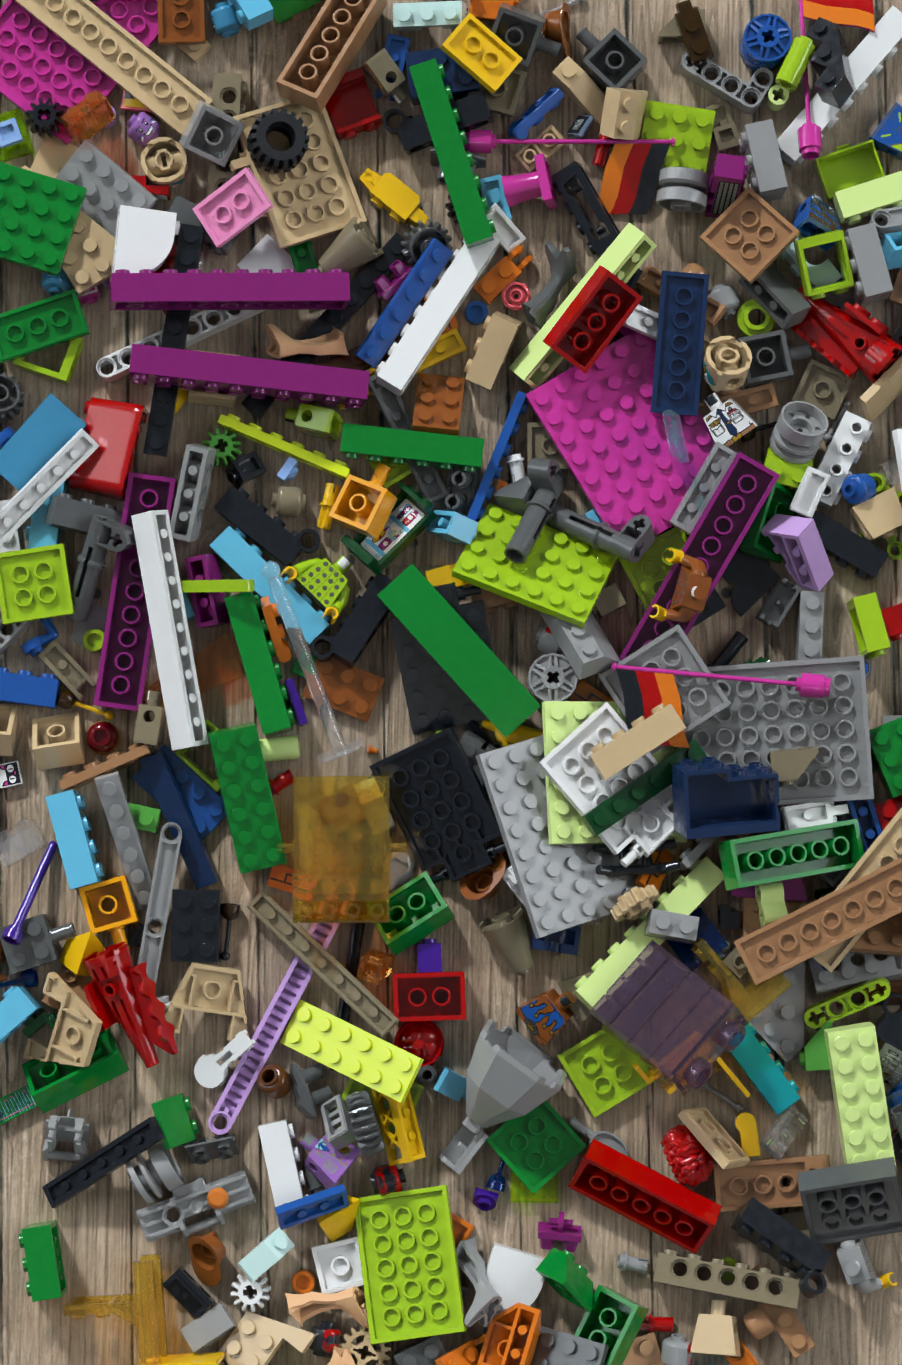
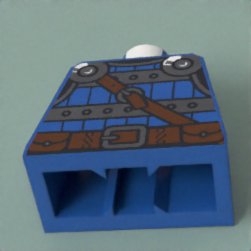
M809 196L796 209L793 226L800 231V235L803 237L841 230L836 211L822 202L820 196ZM835 242L818 246L824 249L825 251H828L835 244Z

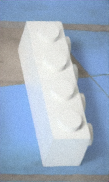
M847 410L843 414L817 470L830 475V479L818 505L829 509L832 504L835 506L838 504L842 493L839 492L844 479L852 474L849 471L852 463L857 464L862 454V451L859 450L862 442L867 443L872 433V430L869 429L872 422Z
M284 1119L259 1125L258 1130L275 1207L308 1196V1194L304 1195L302 1185H306L303 1170L299 1171L297 1162L301 1161L298 1147L293 1148L292 1138L295 1137L293 1123L288 1124V1120Z

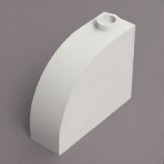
M120 205L117 214L112 273L119 269L130 270V273H139V270L151 269L155 272L159 269L172 248L174 236L179 233L180 221H176L177 213Z
M493 1243L486 1267V1276L489 1284L502 1298L494 1316L518 1302L530 1306L535 1301L544 1282V1278L536 1271V1268L545 1257L499 1243Z

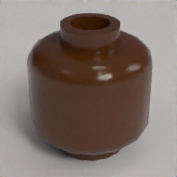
M270 1064L259 1072L257 1084L259 1089L268 1097L279 1099L286 1096L290 1091L292 1079L290 1074L280 1065Z

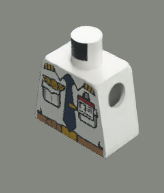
M714 392L703 400L711 410L703 419L714 442L718 441L728 447L758 425L733 398H729L722 403Z

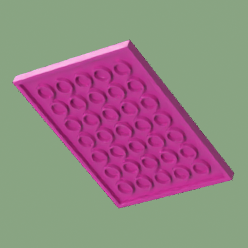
M8 0L0 9V93L25 113L28 110H33L30 106L31 103L39 105V98H42L44 103H46L48 98L52 99L53 104L58 102L61 105L60 110L65 112V116L62 118L65 121V125L58 126L61 130L60 133L52 131V134L68 145L93 117L98 107L118 87V84L14 0ZM100 0L92 2L147 48H150L157 40L158 0ZM42 116V117H41L42 119H45V120H49V119H50L49 116H48V117H46V116Z
M635 332L607 346L586 374L573 366L527 393L525 398L600 520L608 523L611 528L621 531L632 517L646 515L651 520L656 537L673 526L669 521L715 442L699 410L697 417L650 413L656 341L639 332Z

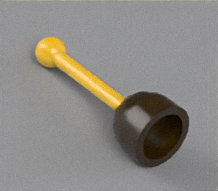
M66 689L62 690L57 706L63 709L72 708L74 705L104 716L106 720H111L114 717L111 711L105 712L76 701L75 695Z

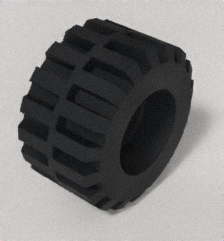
M277 108L272 109L270 113L266 111L261 117L259 116L249 132L247 149L248 152H252L250 157L252 161L255 159L258 161L256 165L259 168L262 165L266 167L264 170L266 172H270L273 169L274 174H279L281 170L285 173L290 168L294 169L308 149L309 135H306L308 132L307 126L302 127L304 121L301 118L297 120L294 112L287 114V109H282L281 112H278ZM271 131L283 133L290 142V149L286 151L273 149L267 143L266 134Z

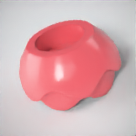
M513 281L503 289L501 297L507 308L518 311L523 309L521 303L531 299V294L526 284Z

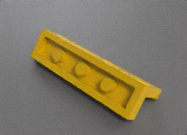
M371 1088L389 1166L408 1163L426 1157L411 1092L409 1091L403 1104ZM384 1099L389 1101V1111L384 1108ZM390 1122L395 1126V1134L390 1132ZM395 1146L400 1148L402 1158L396 1159Z

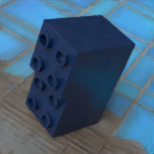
M703 757L702 761L693 762V759H680L679 763L671 764L674 830L684 838L696 839L780 830L778 773L770 769V767L763 765V762H750L749 766L740 767L739 764L725 765L716 757ZM769 782L771 785V790L774 792V795H771V798L769 795Z

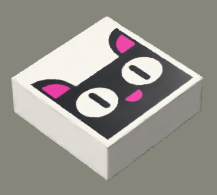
M18 760L0 764V789L24 784Z

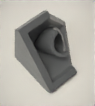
M528 475L493 492L498 507L521 516L526 511L524 509L526 503L531 501L535 494Z

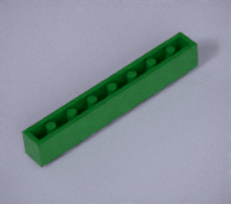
M436 58L410 66L409 70L466 247L469 249L493 241L492 234L496 233L493 220H487L485 211H488L489 207L486 198H480L478 189L482 188L478 174L473 176L471 167L475 166L471 152L466 154L464 145L468 144L464 130L459 131L457 123L461 121L457 108L452 109L449 102L453 100L450 87H445L442 80L446 78L443 65H437Z

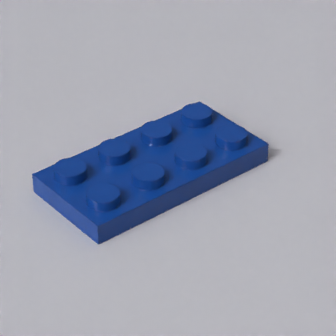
M164 744L157 752L163 750L202 840H204L226 817L222 798ZM141 768L132 779L158 803L143 768Z

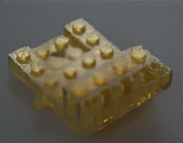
M390 775L294 776V838L292 843L277 844V848H287L277 849V853H292L294 858V873L292 875L293 923L390 922V858L392 852L407 853V848H397L407 847V842L392 843L390 837ZM337 794H347L349 803L346 806L337 805L335 801Z

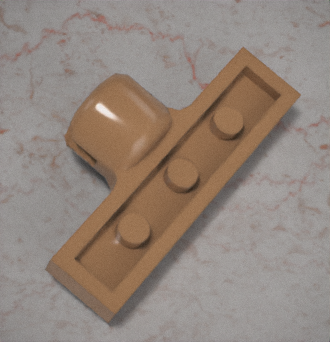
M696 263L687 264L682 272L709 274L702 266ZM648 264L638 279L636 287L659 299L662 271ZM708 297L705 324L714 328L726 312V306Z
M773 383L748 390H741L738 387L734 390L716 392L711 389V393L715 392L722 403L729 398H733L748 414L779 406ZM705 402L699 403L698 410L704 418L711 410Z
M760 1263L751 1270L759 1272V1267H766L763 1263ZM751 1276L746 1279V1283L751 1290H755L759 1285V1280ZM775 1281L771 1282L769 1285L770 1293L774 1295L780 1294L781 1291ZM759 1303L756 1308L743 1317V1322L754 1339L760 1340L771 1332L776 1331L795 1359L815 1346L792 1309Z

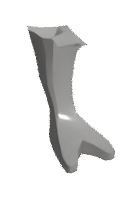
M475 1236L472 1239L460 1241L456 1248L458 1267L468 1276L476 1291L473 1303L465 1316L464 1324L467 1327H471L479 1320L483 1327H487L497 1312L502 1298L489 1284L486 1276L485 1261L478 1253Z

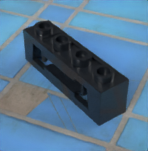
M574 161L552 175L555 181L553 187L558 195L562 194L565 198L564 206L570 215L574 214L578 221L575 223L576 227L590 241L587 245L592 254H597L601 257L620 234V231L582 165ZM580 191L583 192L599 222L604 223L606 227L601 225L597 229L595 228L578 197L573 196L572 192L576 194Z

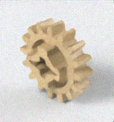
M654 884L651 886L647 885L645 888L633 887L618 897L617 905L612 907L610 913L616 922H622L626 918L636 920L653 908V902L659 899L660 894Z
M360 1325L359 1331L352 1327V1335L350 1336L345 1333L344 1338L347 1341L340 1342V1347L349 1349L350 1353L356 1356L358 1360L356 1365H366L372 1359L377 1361L373 1365H385L383 1360H390V1356L385 1354V1352L391 1350V1346L379 1343L381 1350L375 1348L370 1342L369 1329L366 1330L362 1325ZM365 1335L364 1339L358 1343L352 1342L356 1337ZM364 1345L368 1346V1351L371 1352L367 1353L366 1357L362 1356L361 1351L358 1350L363 1349Z

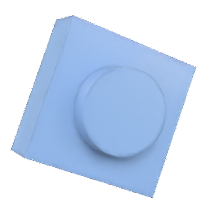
M15 117L0 122L1 149L23 142Z
M289 456L276 475L277 479L284 484L288 480L292 481L299 472L297 468L298 462Z

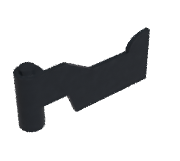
M672 526L671 528L667 529L666 531L662 532L661 534H663V533H665V532L671 530V529L674 528L675 526ZM739 548L722 575L734 587L731 592V602L740 617L781 578L762 558L745 553Z

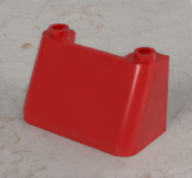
M92 397L91 401H86L84 414H86L85 423L87 425L83 430L100 446L66 479L67 482H70L71 489L125 501L126 482L128 481L139 435L143 430L141 424L146 423L149 413L145 406Z

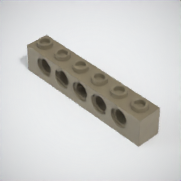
M214 73L212 106L231 117L246 113V104H242V96L247 95V82L243 81L242 74ZM228 95L236 97L233 103H225L224 98ZM239 139L227 161L229 164L231 163L230 161L239 159V153L243 152V150H240ZM209 160L207 197L238 174L239 170H235L233 174L231 170L223 172L220 170L221 165Z
M664 1249V1253L658 1252L653 1279L655 1283L797 1310L800 1295L798 1283L800 1279H797L796 1274L783 1272V1276L774 1275V1270L759 1267L758 1272L749 1270L750 1265L736 1263L735 1267L727 1266L726 1261L712 1258L711 1262L702 1261V1256L688 1254L686 1258L678 1256L679 1252ZM678 1263H684L687 1266V1272L683 1276H677L674 1273V1267ZM706 1267L710 1269L711 1277L708 1280L701 1281L698 1278L697 1273L700 1268ZM725 1272L734 1274L735 1281L732 1285L727 1286L722 1283L721 1277ZM753 1276L759 1280V1285L755 1290H749L745 1287V1281L748 1277ZM773 1281H778L783 1285V1290L778 1295H774L769 1291V1285Z

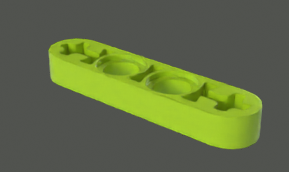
M254 579L180 580L182 593L255 591Z
M884 977L873 978L809 1006L805 1011L804 1021L807 1026L816 1029L822 1027L826 1022L839 1020L888 998L891 984ZM878 983L880 986H886L883 994L880 991L873 992L871 996L873 999L869 998V993L865 989L868 987L869 992L876 989V984ZM855 992L862 993L865 996V1001L861 1004L854 1003L851 998L852 994ZM835 1001L840 1002L844 1009L840 1013H834L830 1009V1004ZM823 1006H825L826 1013L819 1016L818 1022L815 1019L810 1020L811 1012L820 1014L824 1010Z

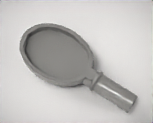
M397 846L385 858L383 876L387 884L384 887L381 899L395 891L396 886L405 883L412 875L415 866V856L409 847Z
M575 1117L570 1120L568 1125L582 1134L584 1138L589 1139V1145L593 1139H596L628 1156L625 1143L617 1135L608 1131L594 1132Z

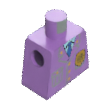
M308 1133L300 1143L310 1152L304 1162L305 1166L327 1189L334 1187L361 1152L358 1147L351 1143L342 1149H336L328 1142L327 1134L319 1141Z

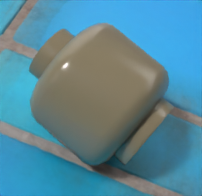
M280 486L277 493H272L271 507H275V512L278 516L297 517L300 512H304L306 494H302L299 487Z

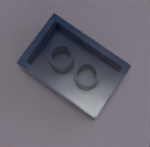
M440 48L405 53L409 93L413 106L421 104L409 67L436 58L437 65H443L446 78L442 80L445 87H450L453 99L465 98V94L471 91H481L480 83Z

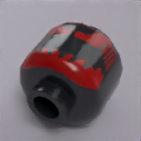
M389 1163L375 1167L373 1174L370 1175L374 1193H379L381 1196L402 1191V1183L407 1182L403 1168L398 1169L397 1165L389 1166Z
M321 1320L320 1325H314L311 1328V1332L316 1337L309 1348L313 1350V1355L331 1358L334 1346H340L341 1330L335 1328L334 1322Z

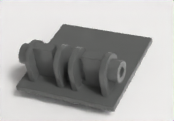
M230 1133L218 1135V1139H216V1136H213V1140L210 1141L208 1137H206V1141H204V1138L193 1140L192 1143L184 1146L192 1164L196 1163L198 1165L206 1164L210 1160L217 1158L221 1160L230 1159L233 1155L239 1154L235 1145V1134L230 1135Z

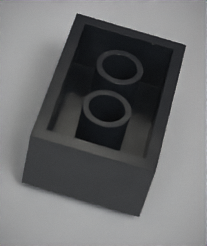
M172 890L171 961L221 962L222 890Z

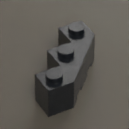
M818 17L806 33V37L810 38L815 46V53L810 58V62L819 78L815 82L814 87L822 102L840 109L854 91L850 78L849 60L846 54V42L836 23Z

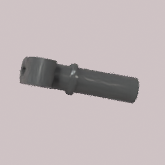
M533 458L529 461L527 475L535 490V494L531 501L526 503L524 507L526 511L504 551L505 556L511 562L517 564L526 562L545 523L552 518V510L566 485V478L555 459Z
M555 505L552 510V518L547 522L549 527L590 544L594 550L599 551L602 549L631 563L638 562L655 541L651 520L646 515L632 517L621 531H617L606 522L599 523L560 505Z
M102 515L92 516L82 553L77 556L79 564L71 588L75 614L65 617L78 622L87 621L101 570L106 567L104 560L107 550L120 552L135 546L136 541L133 528ZM120 535V537L111 539V536L115 537Z

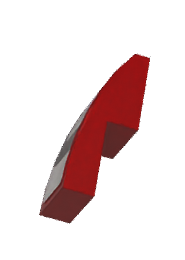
M130 175L156 198L171 200L169 186L148 185L146 176Z

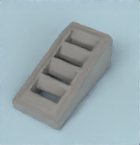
M338 1094L321 1104L320 1109L328 1142L336 1149H342L354 1142L356 1137L342 1096ZM336 1107L338 1108L337 1110L333 1111L332 1113H329L331 1110L335 1109Z

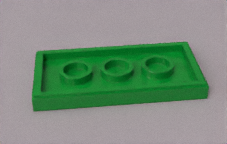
M75 289L1 313L0 363L3 364L89 335L90 332Z

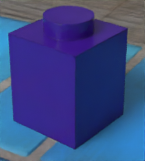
M422 939V944H417L418 973L442 972L441 943H436V939Z

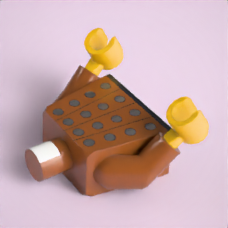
M669 548L670 551H673L674 556L672 559L666 558V561L676 564L681 563L682 565L669 609L667 610L654 604L652 608L657 609L658 612L654 616L650 615V617L660 622L667 619L669 621L686 623L695 614L703 612L712 578L707 575L706 565L703 561L689 555H684L682 550Z

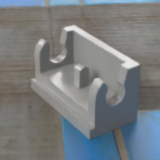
M462 1125L439 1155L440 1160L460 1175L488 1138V1134L483 1130L475 1134Z
M219 1303L180 1329L193 1353H199L235 1329L237 1324L227 1308L222 1303Z

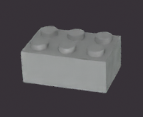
M769 119L746 124L742 133H740L738 148L740 153H744L745 165H749L748 175L750 184H748V187L766 202L781 199L788 185L773 120Z
M875 222L847 229L844 237L855 285L851 287L853 300L858 301V304L861 306L886 300L892 293L893 286Z

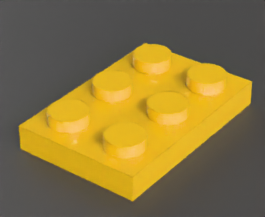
M470 12L440 47L443 52L492 94L495 93L523 59Z

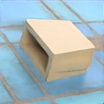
M894 487L849 510L864 538L870 542L881 536L885 540L897 534L895 529L902 526V505L899 502Z

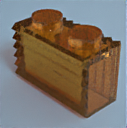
M95 90L86 94L84 99L76 106L70 107L67 113L60 119L68 136L81 145L85 139H91L95 134H98V131L112 123V120H115L116 117L107 97Z

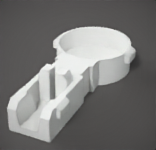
M246 1030L240 1031L235 1035V1038L223 1048V1051L217 1054H203L198 1059L194 1067V1075L200 1085L206 1088H214L218 1085L221 1087L227 1082L228 1067L246 1051H250L256 1043L254 1039L250 1040L246 1035ZM220 1059L223 1061L221 1066L217 1062Z

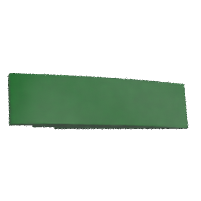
M413 563L377 594L383 603L505 737L510 735L541 707L538 701Z

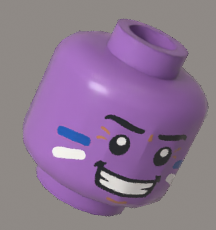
M144 111L140 112L138 116L133 114L126 124L129 127L128 137L143 147L147 146L151 140L157 138L162 131L159 129L160 122Z

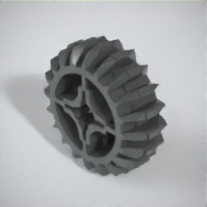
M366 1090L357 1091L346 1096L347 1110L361 1153L367 1156L383 1151L385 1147L383 1136L369 1093Z

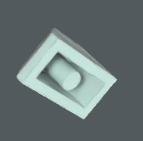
M279 1227L251 1250L237 1265L248 1279L254 1282L295 1245Z

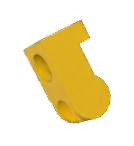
M739 1112L734 1117V1126L738 1130L739 1147L748 1157L760 1156L755 1117L748 1112Z

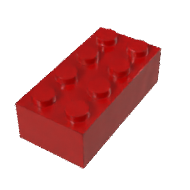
M599 265L543 342L586 374L643 297L609 270Z

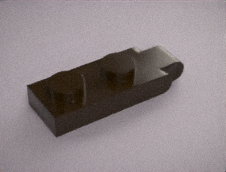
M690 0L677 3L678 13L674 14L690 64L693 65L712 59L714 54L698 8H693Z

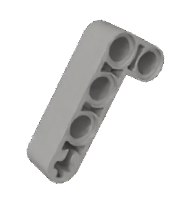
M687 52L683 55L680 63V72L684 77L722 100H727L730 105L746 114H752L759 108L774 80V75L769 69L760 68L754 72L747 83L709 59L696 63L690 68L687 66V64H690ZM703 67V68H702V71H701V74H698V71H700V68ZM713 73L716 79L708 80L705 74ZM763 77L767 80L768 84L760 85L756 79ZM731 84L736 88V91L730 93L725 90L724 86ZM747 96L753 97L756 103L752 105L747 104L744 98Z

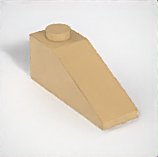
M567 56L552 72L551 81L588 116L594 117V121L601 126L605 95L588 74Z

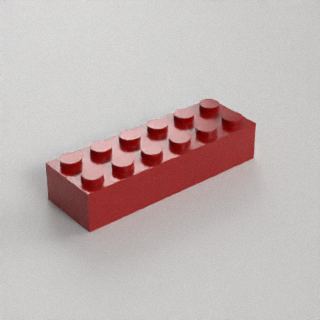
M596 1139L592 1140L579 1161L568 1185L569 1188L694 1254L698 1252L714 1228L722 1207Z

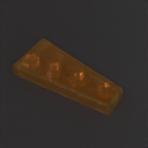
M227 632L194 655L200 694L244 677ZM160 679L149 686L147 690L162 692ZM163 696L161 699V706H164Z

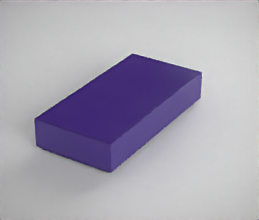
M294 679L285 680L284 683L298 725L301 727L308 725L309 723Z

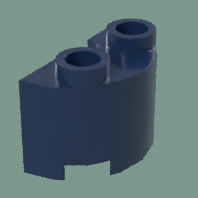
M576 925L536 939L533 931L531 948L577 955L581 927Z

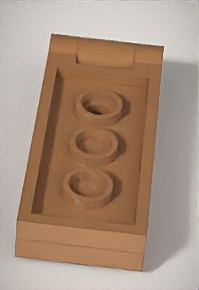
M829 1154L751 1159L746 1166L724 1170L717 1162H714V1169H712L714 1201L722 1206L720 1212L740 1211L742 1206L752 1197L767 1208L803 1206L799 1192L798 1172L830 1167ZM783 1178H789L787 1186L782 1185Z

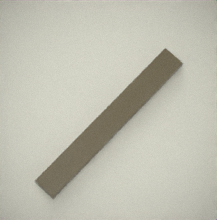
M262 889L248 904L247 908L382 1038L400 1021L266 891Z

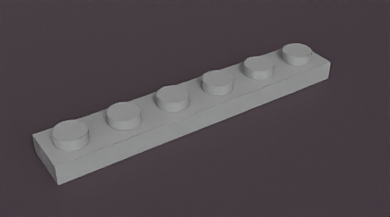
M119 772L95 777L97 790L136 909L147 908L152 875Z

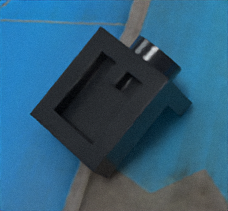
M253 451L232 461L225 471L229 482L234 484L237 489L246 482L263 475L267 470L256 452Z

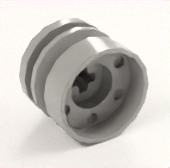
M804 401L787 403L783 406L769 439L770 448L778 457L794 464L810 462L814 459L820 442L827 431L829 423L826 415L815 405Z
M556 653L545 654L536 659L529 669L527 678L528 690L541 704L544 701H566L574 692L578 677L564 655ZM556 673L558 675L556 679L558 683H548L549 677L547 674L554 675Z
M162 1140L147 1149L149 1159L146 1160L140 1154L136 1157L137 1163L132 1159L125 1164L132 1185L148 1204L155 1201L152 1190L158 1198L163 1197L162 1184L169 1191H173L185 1184L178 1164L170 1150H165Z

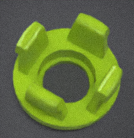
M755 299L746 301L737 313L739 332L744 337L768 333L775 324V320ZM759 309L763 311L765 321L761 325H753L749 322L748 314L751 310Z

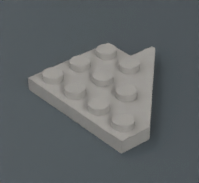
M805 961L757 985L754 984L747 971L740 979L735 978L720 993L747 1022L749 1021L757 1033L786 1063L803 1048Z

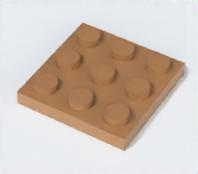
M748 187L700 236V240L749 284H752L800 235V231Z

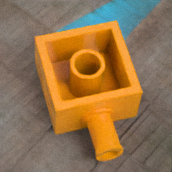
M378 463L370 481L349 474L328 516L341 526L378 540L398 500L388 489L383 488L392 469L382 463Z
M126 875L78 888L90 931L94 934L107 931L111 934L113 944L119 942L126 943L125 925L140 921Z

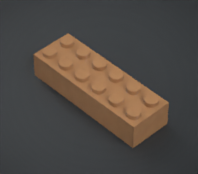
M326 0L276 81L280 96L321 114L386 8L387 0Z

